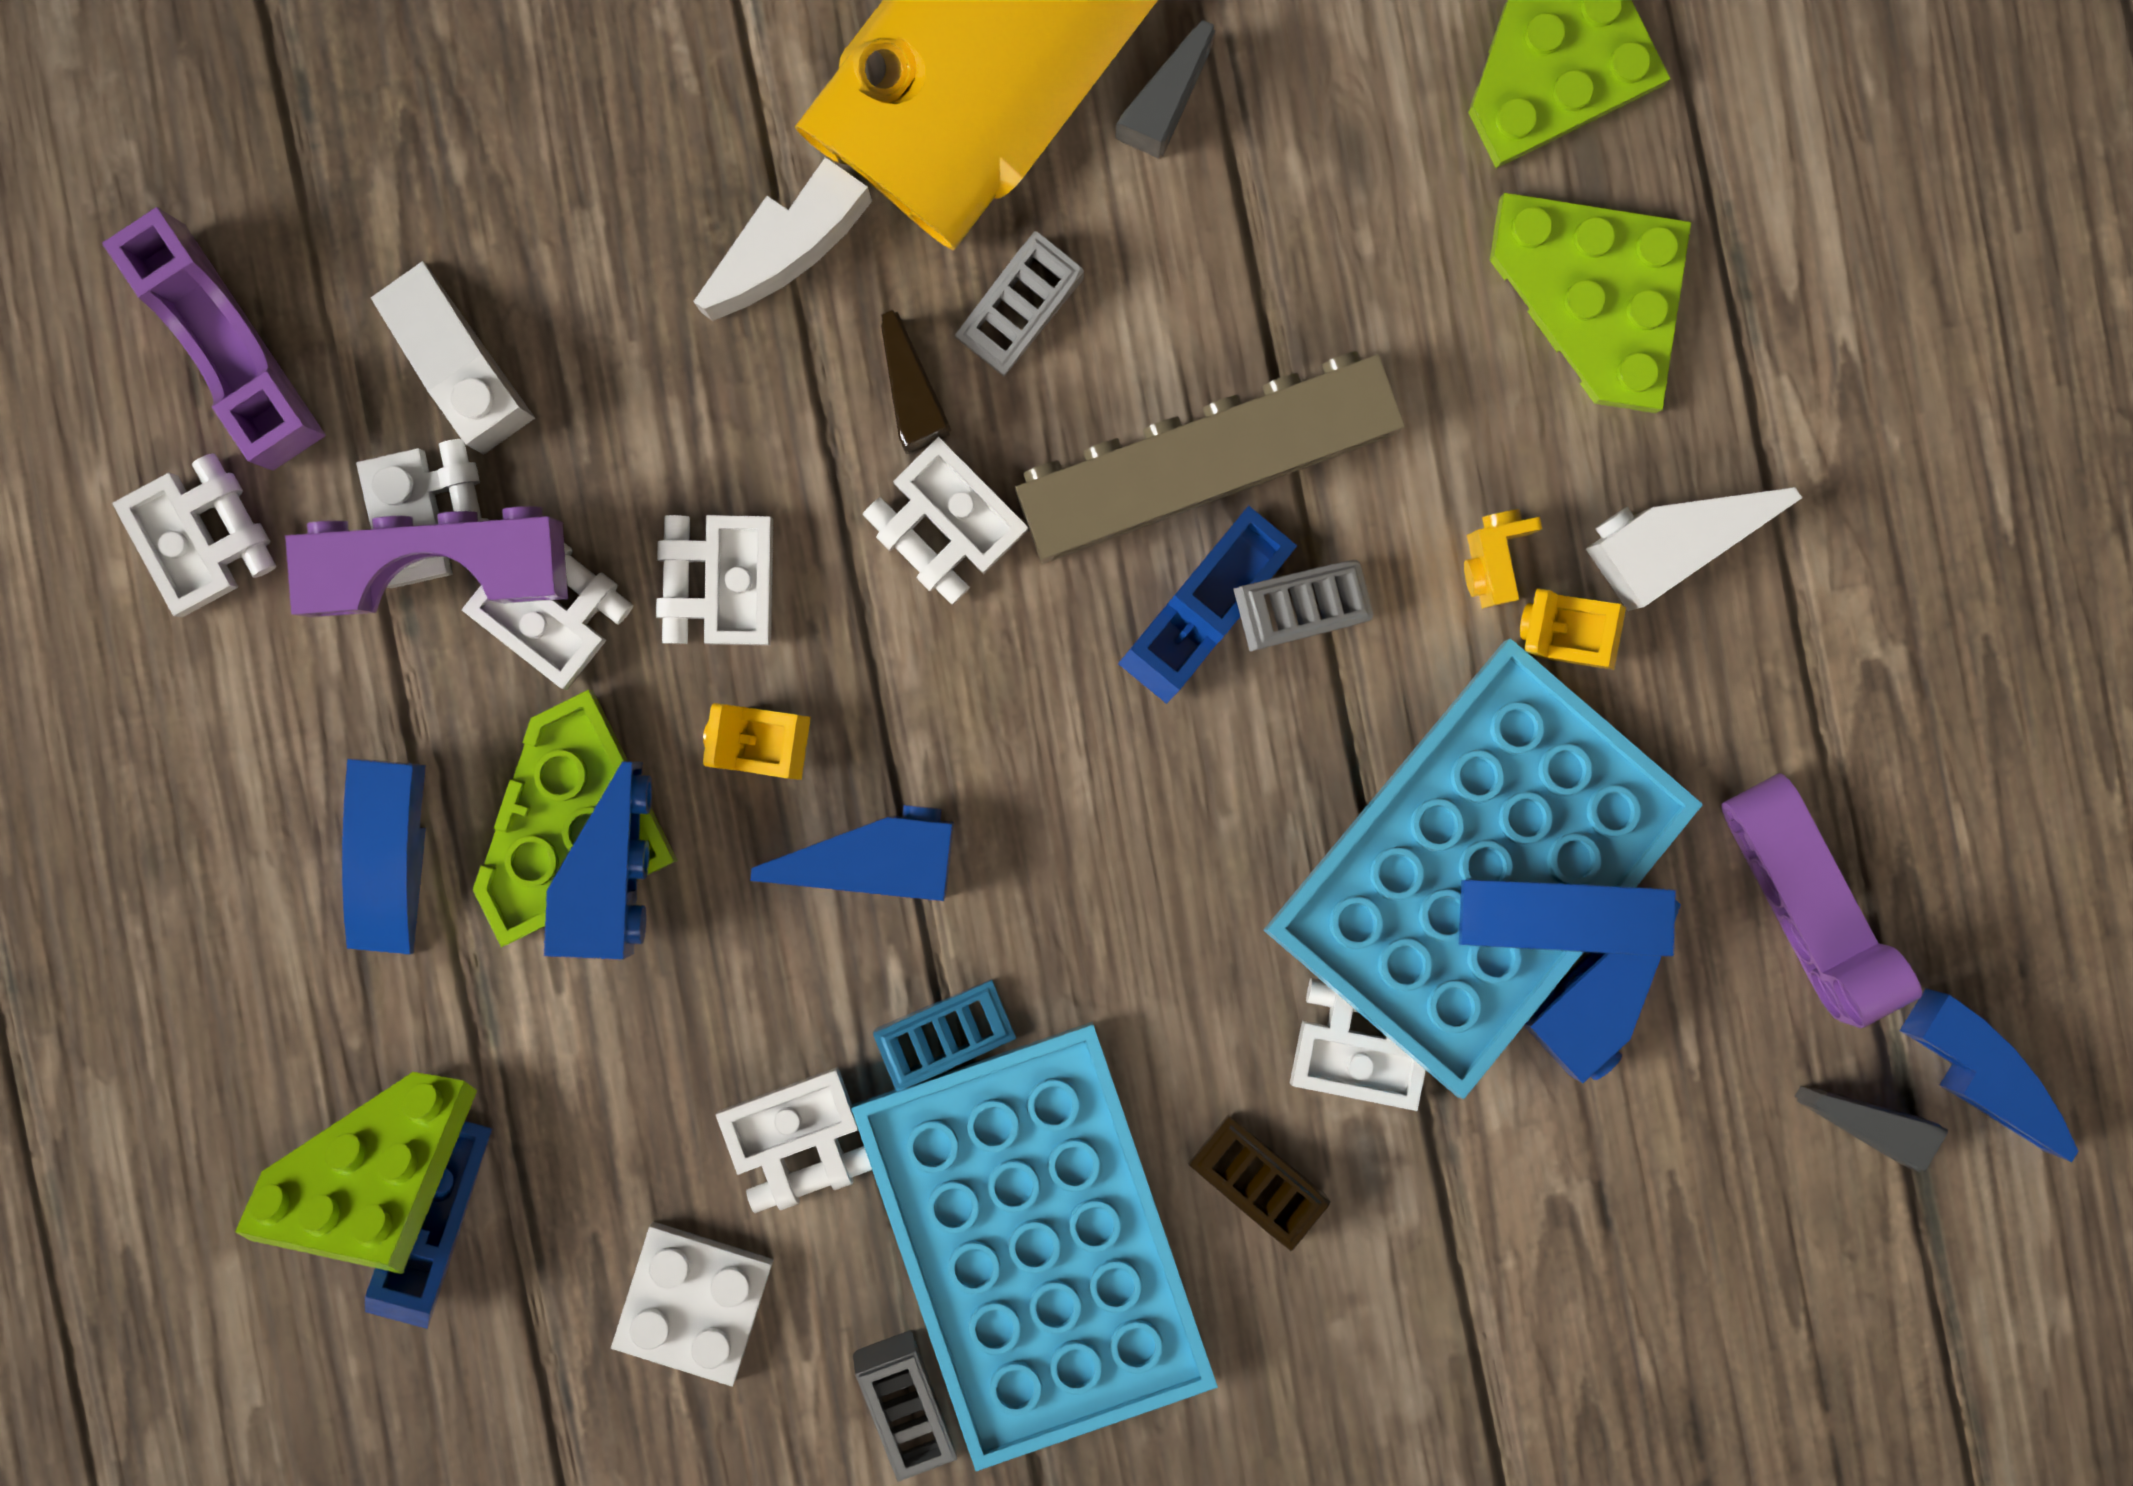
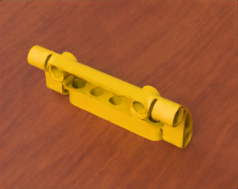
M882 0L850 44L844 49L840 57L839 69L795 125V129L806 141L829 159L839 164L851 166L926 233L947 248L955 250L994 198H1002L1023 179L1158 0ZM874 51L881 54L886 64L885 76L876 86L870 83L865 72L866 61Z

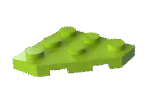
M1507 0L1488 52L1489 56L1480 83L1476 88L1468 113L1497 169L1663 87L1670 80V77L1632 0Z
M1503 193L1498 203L1490 262L1504 281L1508 279L1528 306V314L1555 351H1561L1582 380L1580 385L1593 403L1650 413H1658L1663 410L1691 222Z
M586 690L530 718L522 742L525 744L514 777L508 783L493 828L495 833L485 863L480 866L473 887V892L501 947L507 946L545 927L547 889L620 764L628 761L593 690ZM652 808L649 814H640L639 840H647L649 843L648 876L678 860Z
M418 1072L410 1073L264 1169L258 1178L235 1232L250 1241L403 1274L478 1090L464 1080Z

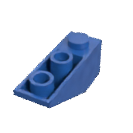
M624 761L620 764L548 887L544 956L623 960L634 954L635 944H643L646 933L645 905H636L637 879H646L649 843L647 840H639L640 814H649L652 802V779L650 775H642L643 762Z

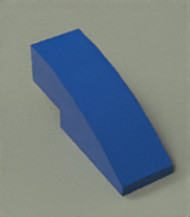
M1248 505L1118 664L1167 704L1240 618L1233 589L1271 579L1297 545Z
M347 759L342 835V889L347 949L414 954L426 828L420 827L426 765L370 759Z
M1461 880L1458 945L1643 956H1674L1676 890Z
M1926 988L1899 1031L1952 1064L1939 1086L2044 1152L2072 1162L2079 1151L2065 1120L2041 1080L2015 1048L1983 1018L1949 994Z

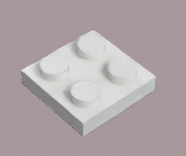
M653 1222L649 1226L611 1349L733 1387L774 1259Z

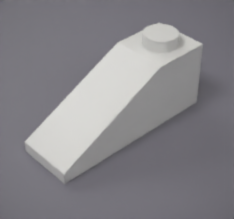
M423 261L371 297L425 388L467 446L485 454L535 419L522 398Z
M1794 487L1657 506L1635 515L1626 507L1595 528L1601 538L1587 547L1586 551L1626 609L1630 611L1643 608L1802 499V497Z

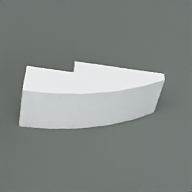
M825 157L789 210L769 196H766L693 301L702 314L714 321L744 309L786 286L817 263L848 233L872 202L868 186Z

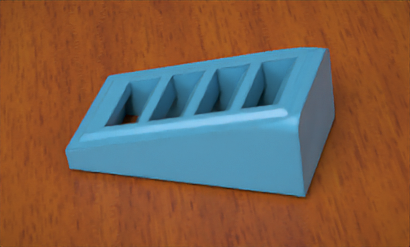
M992 979L881 1025L873 1031L874 1039L897 1092L1016 1039ZM980 1000L993 1031L992 1034L981 1037L968 1006ZM956 1011L969 1041L968 1044L961 1047L957 1046L945 1015ZM931 1021L945 1052L935 1058L921 1027ZM907 1032L920 1060V1064L911 1068L897 1038Z

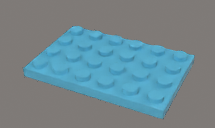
M1510 638L1499 646L1263 931L1456 1097L1465 1099L1583 952L1458 945L1461 880L1636 888L1703 804Z
M1093 1022L933 1076L901 1091L893 1090L852 1105L851 1110L975 1471L1218 1388Z

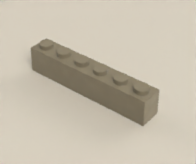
M1353 351L1323 363L1322 367L1325 374L1301 382L1298 373L1289 374L1263 385L1262 388L1265 396L1243 404L1240 401L1239 395L1229 396L1203 407L1205 417L1181 425L1178 416L1172 417L1143 429L1146 439L1122 447L1119 438L1108 440L1084 450L1083 454L1086 459L1084 462L1062 469L1059 460L1024 472L1023 475L1026 483L1015 486V491L1041 564L1395 436L1405 427L1379 354L1361 360L1358 351Z

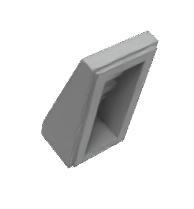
M1034 231L957 331L955 338L1005 377L1084 280V270L1039 232ZM1035 259L1061 279L1055 288L1029 268ZM1018 280L1044 300L1039 309L1012 289ZM1001 301H1004L1028 321L1022 330L995 309ZM985 321H988L1013 342L1006 351L979 330Z
M1355 559L1233 589L1249 651L1344 629L1371 621L1373 618V611L1359 561ZM1312 584H1313V586H1314V590H1315V594H1316L1317 602H1318V605H1319V609H1320V613H1321L1322 620L1320 619V615H1319L1318 607H1317V604H1316V600H1315V596H1314ZM1288 590H1290L1299 626H1297ZM1268 594L1279 630L1275 632L1273 631L1264 595Z

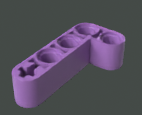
M1778 773L1721 804L1728 827L1823 1005L1835 1019L1858 1028H1865L1922 997L1920 983L1903 955L1894 947L1877 942L1804 801L1785 775Z

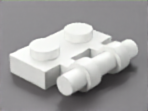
M939 437L893 481L910 501L896 513L879 497L863 513V516L879 531L876 538L889 551L896 548L920 572L916 578L929 591L936 588L951 605L956 603L970 588L953 571L965 557L985 574L1029 530V527ZM925 516L951 541L939 554L913 530Z
M453 439L439 443L444 467L432 472L429 471L425 451L419 448L356 462L371 529H373V518L385 516L413 517V526L438 525L437 514H439L435 494L450 492L454 511H474L478 514V522L489 521L487 518H481L474 485L480 483L476 463L469 462L463 440ZM433 557L412 563L400 571L391 580L387 588H396L453 575L449 557Z
M215 453L200 457L192 463L202 484L188 492L178 475L167 473L112 503L172 615L183 618L238 588L227 564L239 558H243L253 578L263 576L277 567L266 548L271 541L260 523L253 524L239 498L243 492L240 484L233 473L225 472ZM214 507L230 534L215 543L199 515Z
M706 515V541L689 540V516H664V540L657 543V561L664 562L663 598H657L656 618L663 619L662 643L688 644V619H704L705 644L771 646L773 518L771 516ZM689 562H705V598H688Z
M564 543L567 586L579 594L569 609H566L556 600L506 604L490 601L482 586H480L462 608V611L561 689L568 690L607 641L587 625L588 622L600 611L619 625L631 612L633 604L615 591L617 584L603 573H599L596 576L571 556L572 548Z
M1311 978L1308 985L1306 1002L1330 1007L1327 1025L1302 1021L1290 1084L1294 1087L1418 1111L1426 1070L1384 1034L1382 1037L1349 1030L1353 1012H1359L1323 981Z
M838 1067L722 1109L716 1113L717 1121L737 1175L760 1166L763 1168L767 1182L746 1189L747 1198L754 1213L776 1205L779 1210L799 1204V1197L830 1185L833 1190H838L853 1184L852 1177L872 1170L864 1146L844 1153L837 1139L858 1130L851 1110L852 1103ZM816 1146L822 1162L790 1173L784 1157Z

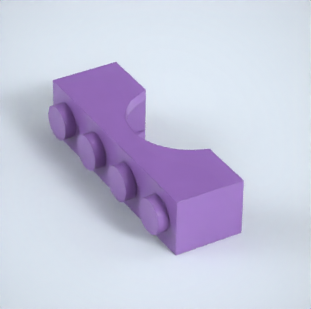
M156 207L102 242L138 298L165 323L200 370L213 397L212 409L248 462L274 471L326 436L184 223Z
M526 506L502 509L503 520L478 522V514L474 511H454L437 514L438 525L413 526V517L373 518V529L348 531L347 521L307 523L308 534L285 536L291 615L326 617L376 613L386 587L400 571L412 563L433 557H449L465 566L479 581L490 601L506 604L568 599L563 522L549 516L543 517L542 507Z

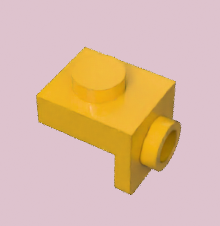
M1520 509L1495 513L1482 517L1484 528L1467 535L1471 559L1464 561L1466 584L1472 597H1480L1482 609L1519 600L1507 539L1531 535L1542 530L1540 517L1522 520Z
M1537 588L1534 603L1526 604L1521 617L1520 637L1526 641L1525 651L1542 659L1614 670L1626 607L1618 603L1558 595L1551 590Z
M713 703L710 709L709 721L703 733L705 747L703 765L712 768L802 780L811 717Z

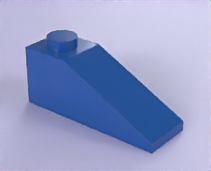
M903 805L902 816L891 815L757 865L751 869L750 881L944 901L947 893L954 822L940 821L942 811L940 808Z
M1677 900L1675 901V920L1681 906ZM1590 952L1560 980L1524 1027L1564 1071L1574 1079L1584 1083L1590 1077L1593 1080L1602 1078L1622 1058L1619 1050L1632 1037L1662 956Z
M467 1121L464 1122L403 1274L378 1268L374 1269L365 1295L366 1313L428 1329L492 1128Z

